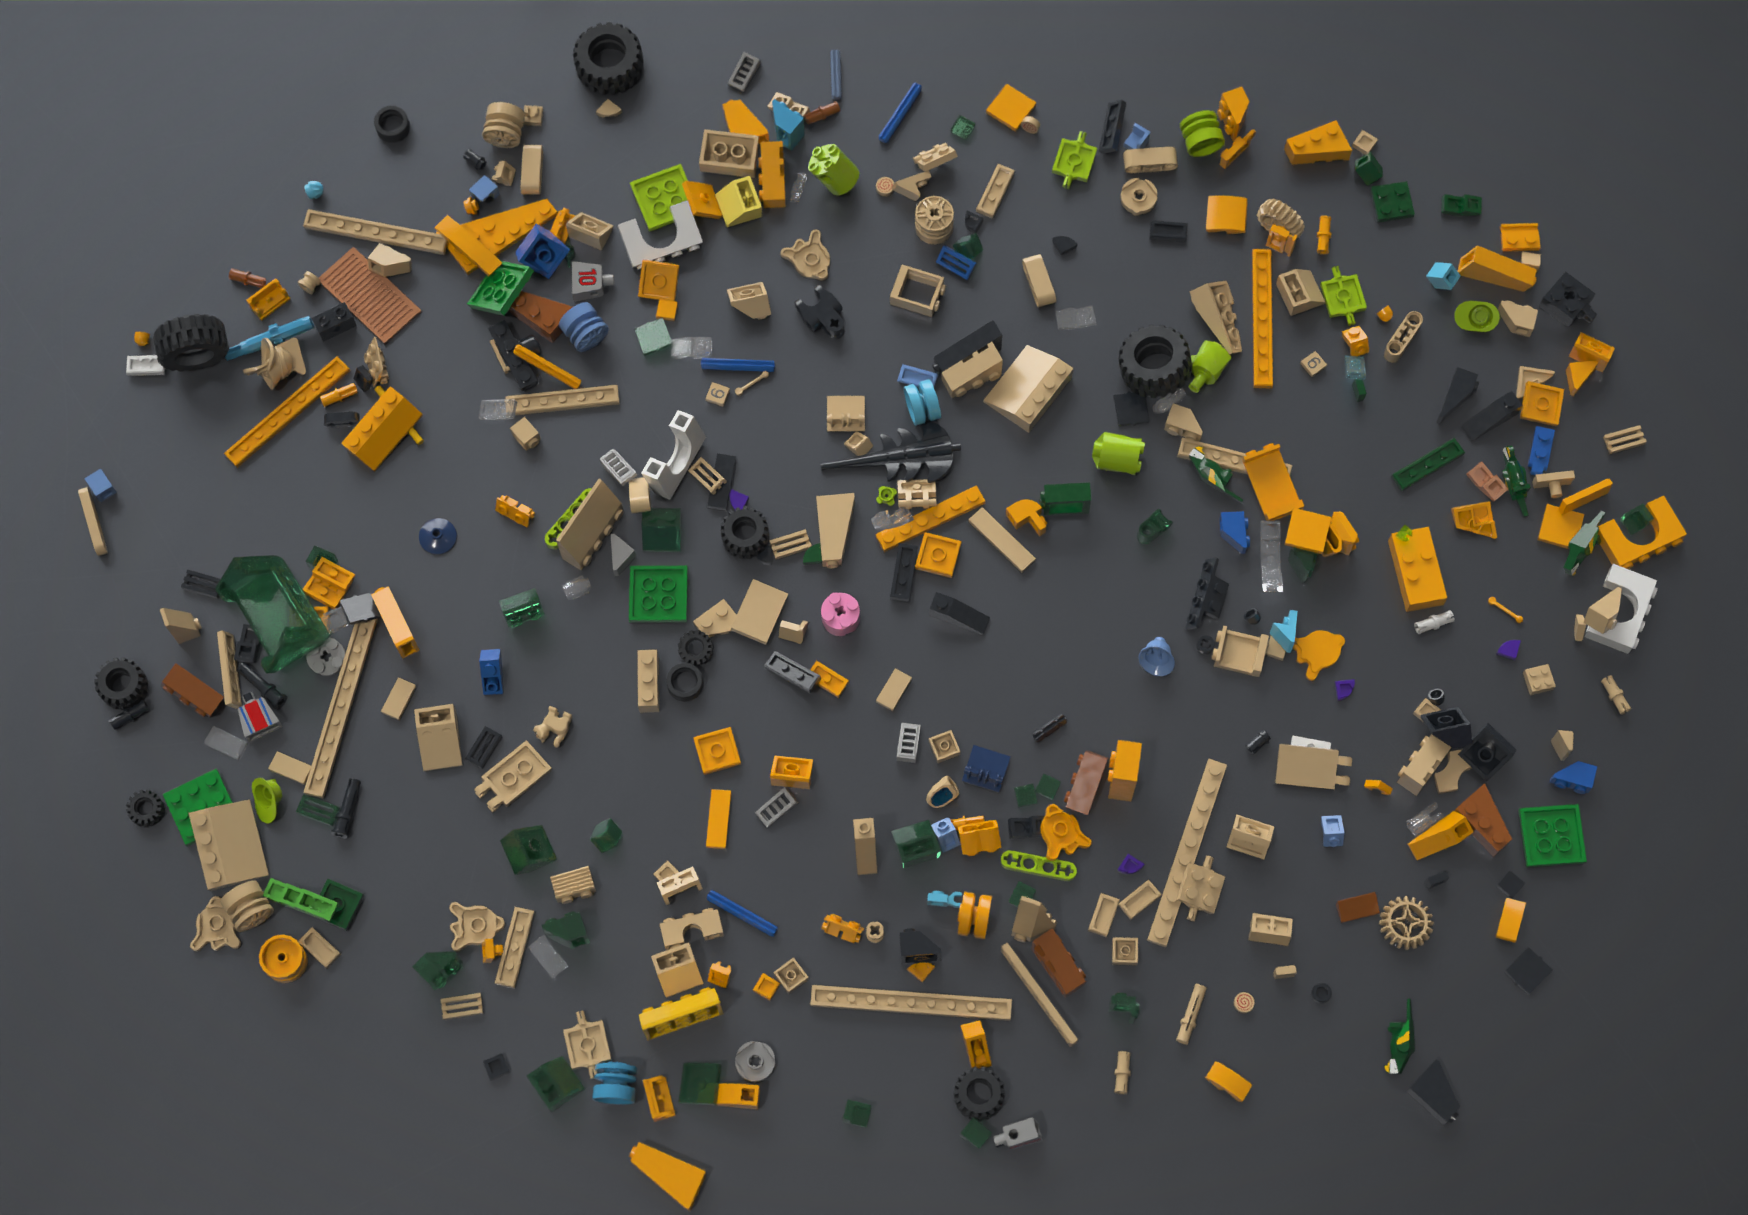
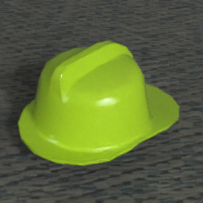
M1465 301L1456 308L1454 313L1456 324L1461 329L1468 331L1488 332L1498 325L1500 319L1498 309L1488 302Z
M256 778L252 782L256 813L262 822L272 823L277 814L276 806L282 799L281 788L275 779L264 780L263 778Z

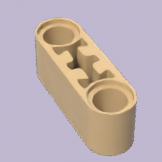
M523 145L521 194H541L542 145Z
M1176 148L1130 149L1123 153L1125 171L1127 173L1170 171L1178 167Z
M1041 254L1022 259L1023 268L1037 307L1056 303L1055 292Z
M1409 312L1388 342L1384 352V357L1388 362H1397L1419 331L1423 322V317L1419 312ZM1409 321H1415L1417 324L1413 325ZM1406 331L1408 333L1407 336H1405L1402 342H1400V337H1402ZM1390 349H1395L1398 353H1392Z
M644 477L634 478L629 481L631 513L651 511L650 489Z

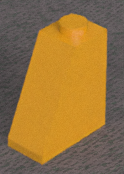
M730 100L722 104L729 132L759 136V144L761 142H769L768 130L741 100Z

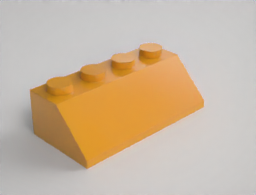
M390 386L341 444L375 472L423 414Z

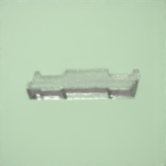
M797 173L798 178L794 181L791 190L793 194L791 199H789L791 202L799 203L807 175Z

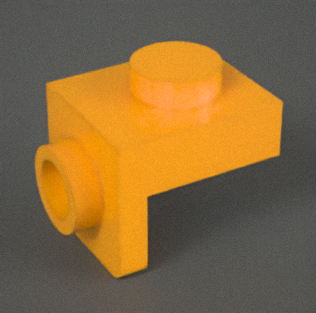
M1360 326L1342 331V337L1350 347L1352 358L1369 352L1368 337Z

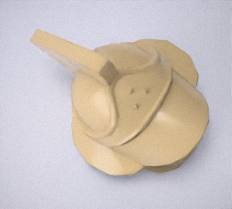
M263 338L261 341V365L243 370L244 374L248 376L255 373L258 376L261 375L271 390L275 388L280 380H283L293 371L301 375L306 373L297 338L289 339L275 347L268 338Z

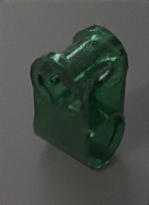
M1161 509L1156 510L1139 526L1137 533L1138 541L1142 544L1151 543L1160 534L1167 531L1173 522L1162 514ZM1142 531H1149L1150 535H1144Z

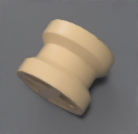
M306 271L304 278L299 280L297 284L307 293L313 294L314 288L319 286L321 281L313 273Z

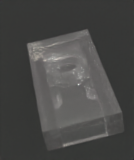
M515 399L481 400L478 417L481 420L514 419L517 401Z
M215 726L212 727L204 741L205 745L238 761L248 746L246 741Z

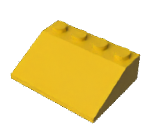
M708 987L700 990L699 994L693 996L691 994L680 997L679 1001L673 1002L671 1000L661 1004L662 1007L656 1009L653 1007L642 1010V1014H639V1019L648 1041L723 1015V1011L715 988L711 989Z

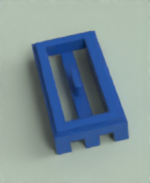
M946 245L943 246L936 260V263L966 280L970 278V274L977 264ZM945 252L949 253L950 255L956 257L957 259L963 261L964 263H966V264H968V265H970V266L968 267L967 265L961 263L960 261L956 260L955 258L949 256V255L946 254ZM942 257L954 263L955 265L963 268L967 272L965 273L959 270L958 268L952 266L951 264L945 262L944 260H942Z

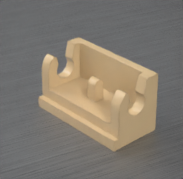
M693 867L657 882L666 905L670 904L668 897L679 892L681 893L696 885L699 891L702 890L699 878Z
M1253 913L1250 923L1249 940L1288 946L1291 939L1293 919Z

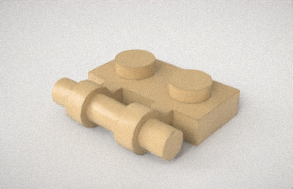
M944 143L933 146V149L920 152L913 160L920 169L926 172L958 156L953 148L948 147Z
M927 479L911 480L910 482L905 480L897 481L898 499H906L898 500L899 508L906 507V509H912V507H923V509H927L929 506H937L936 499H929L936 497L935 482L928 483Z

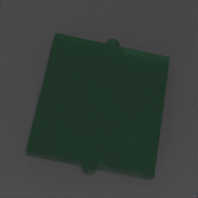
M663 318L647 322L645 325L634 329L644 356L656 351L660 352L661 349L673 345Z

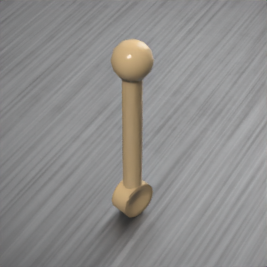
M763 371L762 375L742 388H736V395H742L743 391L763 378H768L769 373Z

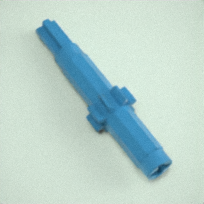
M310 316L282 326H278L277 323L268 326L269 331L240 342V344L229 348L225 359L228 361L238 356L261 350L263 338H268L273 345L277 346L289 338L313 329L312 319Z

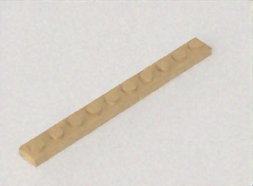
M378 619L369 620L367 623L354 624L304 789V794L324 799Z
M1212 759L1207 761L1147 939L1149 942L1163 947L1167 946L1181 904L1176 899L1187 863L1195 862L1227 767L1226 764Z
M812 985L811 1006L1011 1020L1012 999Z

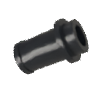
M471 149L465 151L463 158L473 164L476 170L485 168L487 161H485L484 157H480Z
M1264 730L1262 732L1259 731L1258 735L1245 745L1253 755L1263 745L1269 744L1271 738Z

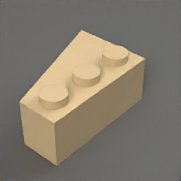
M993 342L987 344L989 348L981 353H978V351L972 354L973 358L966 362L961 360L942 372V382L951 398L961 397L968 390L980 388L985 382L989 380L994 381L1000 377L1003 360Z
M1432 734L1430 737H1424L1419 744L1422 748L1419 752H1413L1409 758L1411 763L1408 767L1403 766L1398 773L1400 779L1397 783L1416 796L1452 748Z

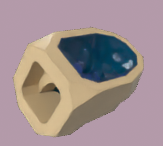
M945 776L932 787L927 794L926 801L931 807H944L959 795V789L950 776Z

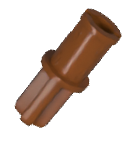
M834 101L824 107L819 106L818 109L805 114L804 119L807 124L821 119L825 120L826 117L840 112V107Z
M232 268L229 272L230 280L244 283L245 286L249 284L263 288L266 285V278L253 275L250 271L244 272Z

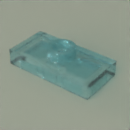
M1345 355L1346 378L1364 380L1366 378L1364 357Z

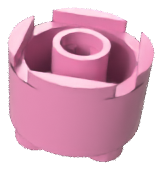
M846 593L830 594L821 607L822 623L825 629L835 636H845L855 631L860 622V609L857 600Z

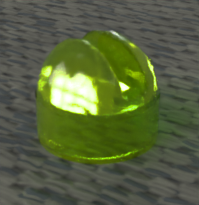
M1404 525L1396 534V537L1401 541H1408L1409 539L1406 535L1408 534L1412 537V530L1407 525Z

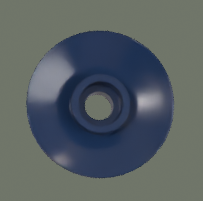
M442 518L429 520L422 526L419 532V542L422 548L434 555L448 552L453 548L457 540V532L453 524ZM435 532H440L439 536H433Z

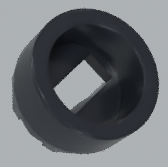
M1251 608L1245 612L1244 619L1250 625H1256L1260 622L1261 616L1256 608Z
M1433 689L1428 694L1429 700L1433 705L1440 706L1445 701L1444 692L1441 689Z

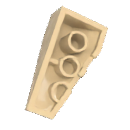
M1227 281L1207 283L1190 291L1191 300L1196 310L1229 355L1242 352L1239 331L1234 325V321L1237 318L1236 314L1232 313L1231 307L1234 304L1233 296Z
M1021 896L1011 936H1014V939L1019 942H1031L1053 928L1055 930L1057 921L1052 919L1051 914L1046 913L1047 909L1041 902Z

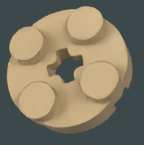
M1131 179L1122 188L1121 203L1127 211L1135 216L1148 213L1156 205L1157 189L1149 180ZM1136 193H1138L1139 195L1143 194L1142 199H1140V200H1139V199H1136V198H1135V197H1136L1135 194H1136Z

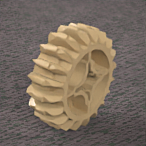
M1268 199L1259 207L1260 209L1257 213L1258 220L1261 222V226L1265 227L1266 231L1269 232L1274 224L1283 226L1290 232V235H1297V238L1302 235L1305 228L1304 222L1301 220V216L1286 203L1276 199Z
M1408 896L1403 898V902L1400 897H1397L1396 903L1391 900L1389 906L1383 908L1385 912L1380 914L1383 920L1379 921V925L1385 926L1380 931L1381 933L1387 932L1384 939L1391 938L1390 945L1397 942L1398 949L1402 947V944H1404L1405 950H1408L1410 945L1413 949H1416L1417 943L1422 946L1424 940L1428 941L1430 938L1428 934L1433 932L1430 926H1433L1434 922L1428 920L1432 917V914H1426L1429 908H1422V901L1416 904V898L1414 897L1410 902ZM1403 909L1400 918L1391 920L1393 912ZM1411 910L1415 912L1419 916V918L1413 917L1411 914ZM1405 918L1410 922L1408 928L1402 923ZM1418 926L1422 927L1419 935L1410 938L1411 929ZM1393 928L1400 929L1402 936L1396 933Z

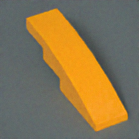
M447 215L434 227L460 254H464L488 277L502 265V262L489 249L450 216Z

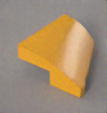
M1490 501L1451 508L1456 528L1493 539L1497 538Z

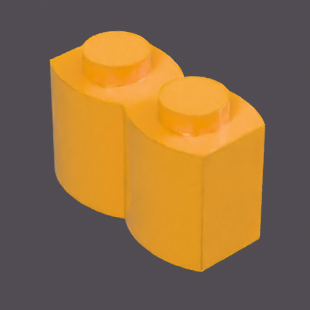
M997 820L958 827L961 850L964 855L974 856L981 851L995 852L1001 848Z

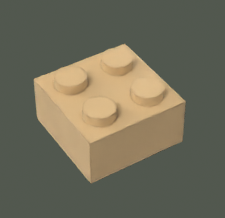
M1549 664L1525 669L1523 672L1530 695L1551 691L1556 687Z
M952 730L929 738V744L937 763L960 755V749Z
M1113 938L1112 965H1137L1138 938Z
M794 958L774 972L775 977L788 994L809 980Z

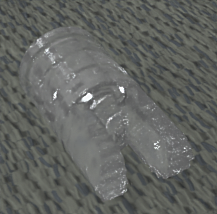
M1178 387L1177 392L1173 394L1168 393L1166 397H1161L1153 405V412L1157 414L1166 412L1172 407L1173 403L1177 404L1186 396L1185 391Z
M1436 802L1406 821V825L1415 836L1419 835L1420 832H1423L1444 817L1442 813H1437L1431 818L1428 815L1438 808Z

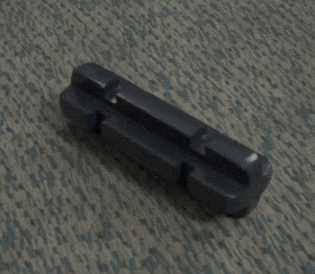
M1059 714L1055 720L1052 719L1043 725L1041 730L1038 729L1033 732L1032 736L1035 741H1042L1044 736H1049L1059 729V726L1065 725L1067 723L1066 717L1063 714Z

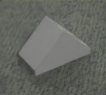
M611 534L614 576H619L633 561L636 554L633 548L615 534Z

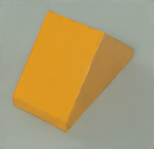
M1598 361L1569 363L1566 374L1570 395L1574 397L1594 372L1599 363Z

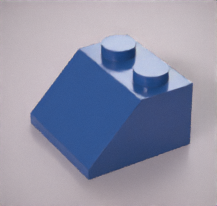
M536 223L515 253L520 263L531 267L534 271L549 279L570 250L552 232Z

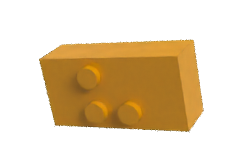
M1429 527L1391 533L1388 543L1406 612L1444 605L1447 600V594Z
M1118 740L1116 751L1111 752L1109 768H1112L1108 774V782H1110L1109 799L1132 801L1137 783L1142 743Z

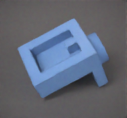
M1341 815L1321 816L1324 836L1323 846H1343L1344 828Z
M948 817L931 825L943 853L961 845L956 829Z

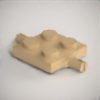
M1206 856L1203 866H1198L1191 862L1187 863L1176 900L1185 903L1190 908L1187 917L1190 921H1195L1197 911L1214 914L1225 876L1215 873L1211 869L1214 860L1211 856Z
M584 1011L576 1012L578 1024L572 1028L564 1029L563 1032L572 1070L583 1067L588 1068L590 1079H594V1075L598 1074L595 1071V1065L611 1061V1055L603 1021L586 1022Z

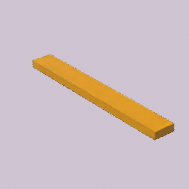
M1253 249V388H1272L1271 249Z
M338 356L335 357L230 447L224 455L238 468L350 372L349 367Z

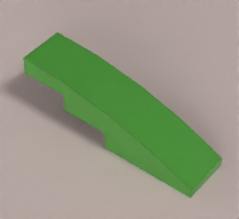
M273 878L270 879L263 894L264 898L327 921H331L339 904L306 889H300Z

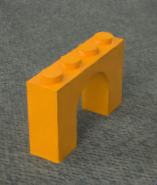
M1664 495L1647 503L1643 509L1655 531V539L1650 544L1637 545L1627 540L1615 519L1598 526V535H1600L1601 539L1600 545L1612 565L1615 564L1630 569L1634 566V563L1638 561L1643 563L1650 559L1651 555L1655 553L1660 555L1667 550L1666 548L1670 546L1677 547L1684 542L1683 539L1687 533Z

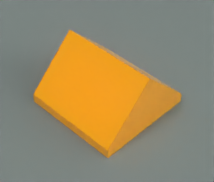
M1581 332L1569 357L1579 362L1596 360L1599 362L1596 370L1603 373L1615 348Z
M774 756L770 774L771 785L810 789L813 759Z

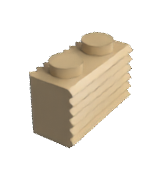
M589 866L550 877L558 903L567 904L572 902L573 898L580 896L581 898H588L592 896V893L596 892Z

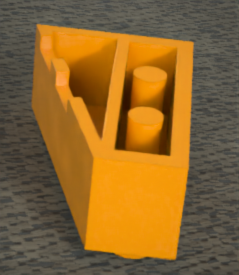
M1337 120L1287 139L1284 148L1291 164L1315 163V161L1325 160L1326 162H1332V160L1339 159L1347 161L1352 153V149Z
M783 141L761 142V157H758V167L762 168V174H759V185H762L763 190H759V200L763 201L764 208L786 207Z

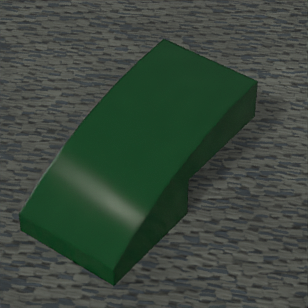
M1448 194L1442 196V214L1458 216L1481 215L1482 197L1464 194L1462 197Z

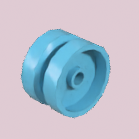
M930 379L919 382V391L914 384L903 387L908 411L915 426L925 423L926 415L931 421L941 418L939 401Z

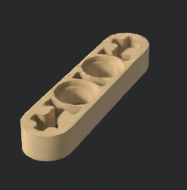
M88 487L79 489L80 500L97 556L107 554L106 543L90 489Z

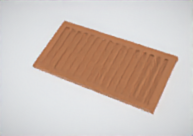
M354 247L319 277L321 285L339 302H345L350 312L384 344L422 312L389 279L369 270L368 260Z

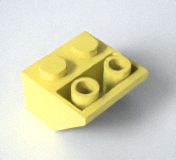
M750 176L730 182L715 194L727 227L762 217V206Z

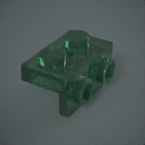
M1115 993V996L1110 998L1109 1011L1129 1012V1024H1133L1134 1019L1139 1015V1003L1136 1002V997L1127 996L1126 993Z

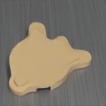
M819 230L811 232L808 242L797 239L793 247L781 250V257L792 262L800 275L807 278H816L820 281L827 279L830 255L821 243V232Z
M218 896L212 897L201 914H198L196 920L197 934L190 944L193 951H200L207 943H211V947L215 951L220 950L224 946H229L233 949H238L241 946V941L236 936L235 924L230 920L232 915L226 913L220 903L221 898Z
M453 902L450 905V911L458 918L457 922L450 925V929L455 935V939L451 944L455 952H459L469 945H482L485 939H493L505 926L504 919L495 915L485 906L464 907L457 902Z

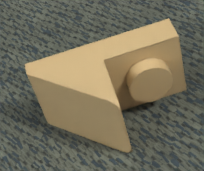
M928 170L896 181L892 189L917 201L920 198L918 188L927 185L931 174Z

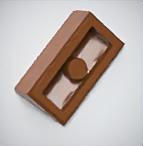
M1375 892L1340 900L1336 903L1341 923L1380 913Z

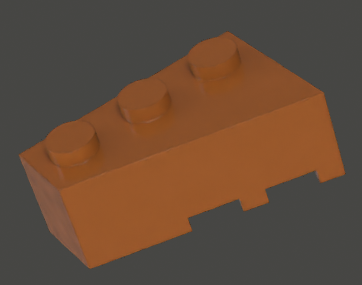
M1485 783L1455 809L1456 812L1467 818L1474 831L1472 835L1493 857L1512 840Z

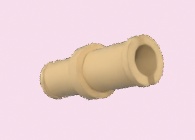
M1608 676V679L1604 678L1601 682L1609 693V699L1614 702L1619 710L1620 715L1625 714V710L1629 712L1632 708L1623 696V690L1617 686L1613 676Z
M1118 1052L1117 1069H1115V1093L1118 1094L1128 1093V1077L1131 1075L1129 1070L1131 1053Z

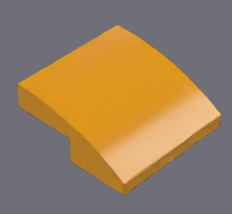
M1208 196L1207 232L1245 233L1248 199L1237 196Z
M322 557L313 569L312 576L302 589V592L336 611L340 600L346 595L355 574Z

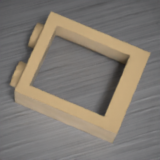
M901 265L890 295V304L932 317L934 311H938L940 306L939 297L944 295L946 289L944 277ZM907 278L936 287L930 306L901 298Z

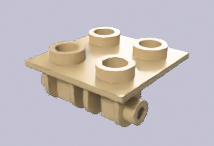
M376 337L373 338L367 352L364 354V361L368 364L369 368L368 372L374 378L372 382L373 387L376 386L377 382L386 384L389 379L383 351L378 348Z
M827 396V432L865 431V396Z

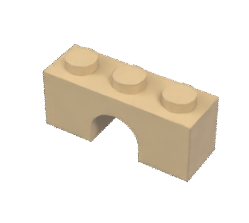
M638 650V708L640 713L659 712V656L657 650Z
M708 908L702 910L700 914L688 913L683 915V918L676 920L675 918H668L663 920L664 923H660L666 951L685 944L684 935L691 928L701 930L705 941L724 936L718 909Z

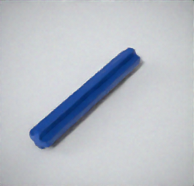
M913 83L879 135L881 142L887 143L921 92L922 86L920 84Z
M702 358L701 368L773 372L775 370V362L768 360Z
M713 890L708 893L707 900L771 937L776 934L777 926Z

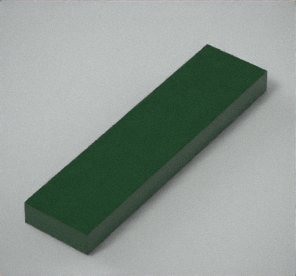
M1453 438L1393 473L1391 477L1399 489L1404 491L1463 456L1465 451L1457 440Z

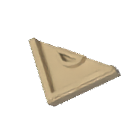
M1520 366L1516 390L1518 400L1524 397L1526 382L1543 384L1554 376L1555 371Z

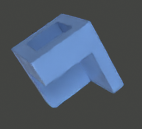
M1135 123L1132 133L1124 142V147L1129 150L1145 148L1149 143L1150 131Z
M485 175L469 189L471 197L473 199L478 198L481 202L489 196L495 199L500 195L498 187Z
M101 469L84 478L100 503L117 493Z

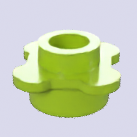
M881 486L879 488V496L876 498L877 503H885L888 506L894 505V496L897 494L896 489Z

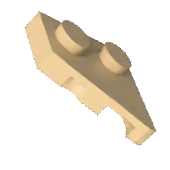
M723 599L694 620L693 623L699 631L706 633L709 637H713L716 634L723 635L731 632V627L737 615Z

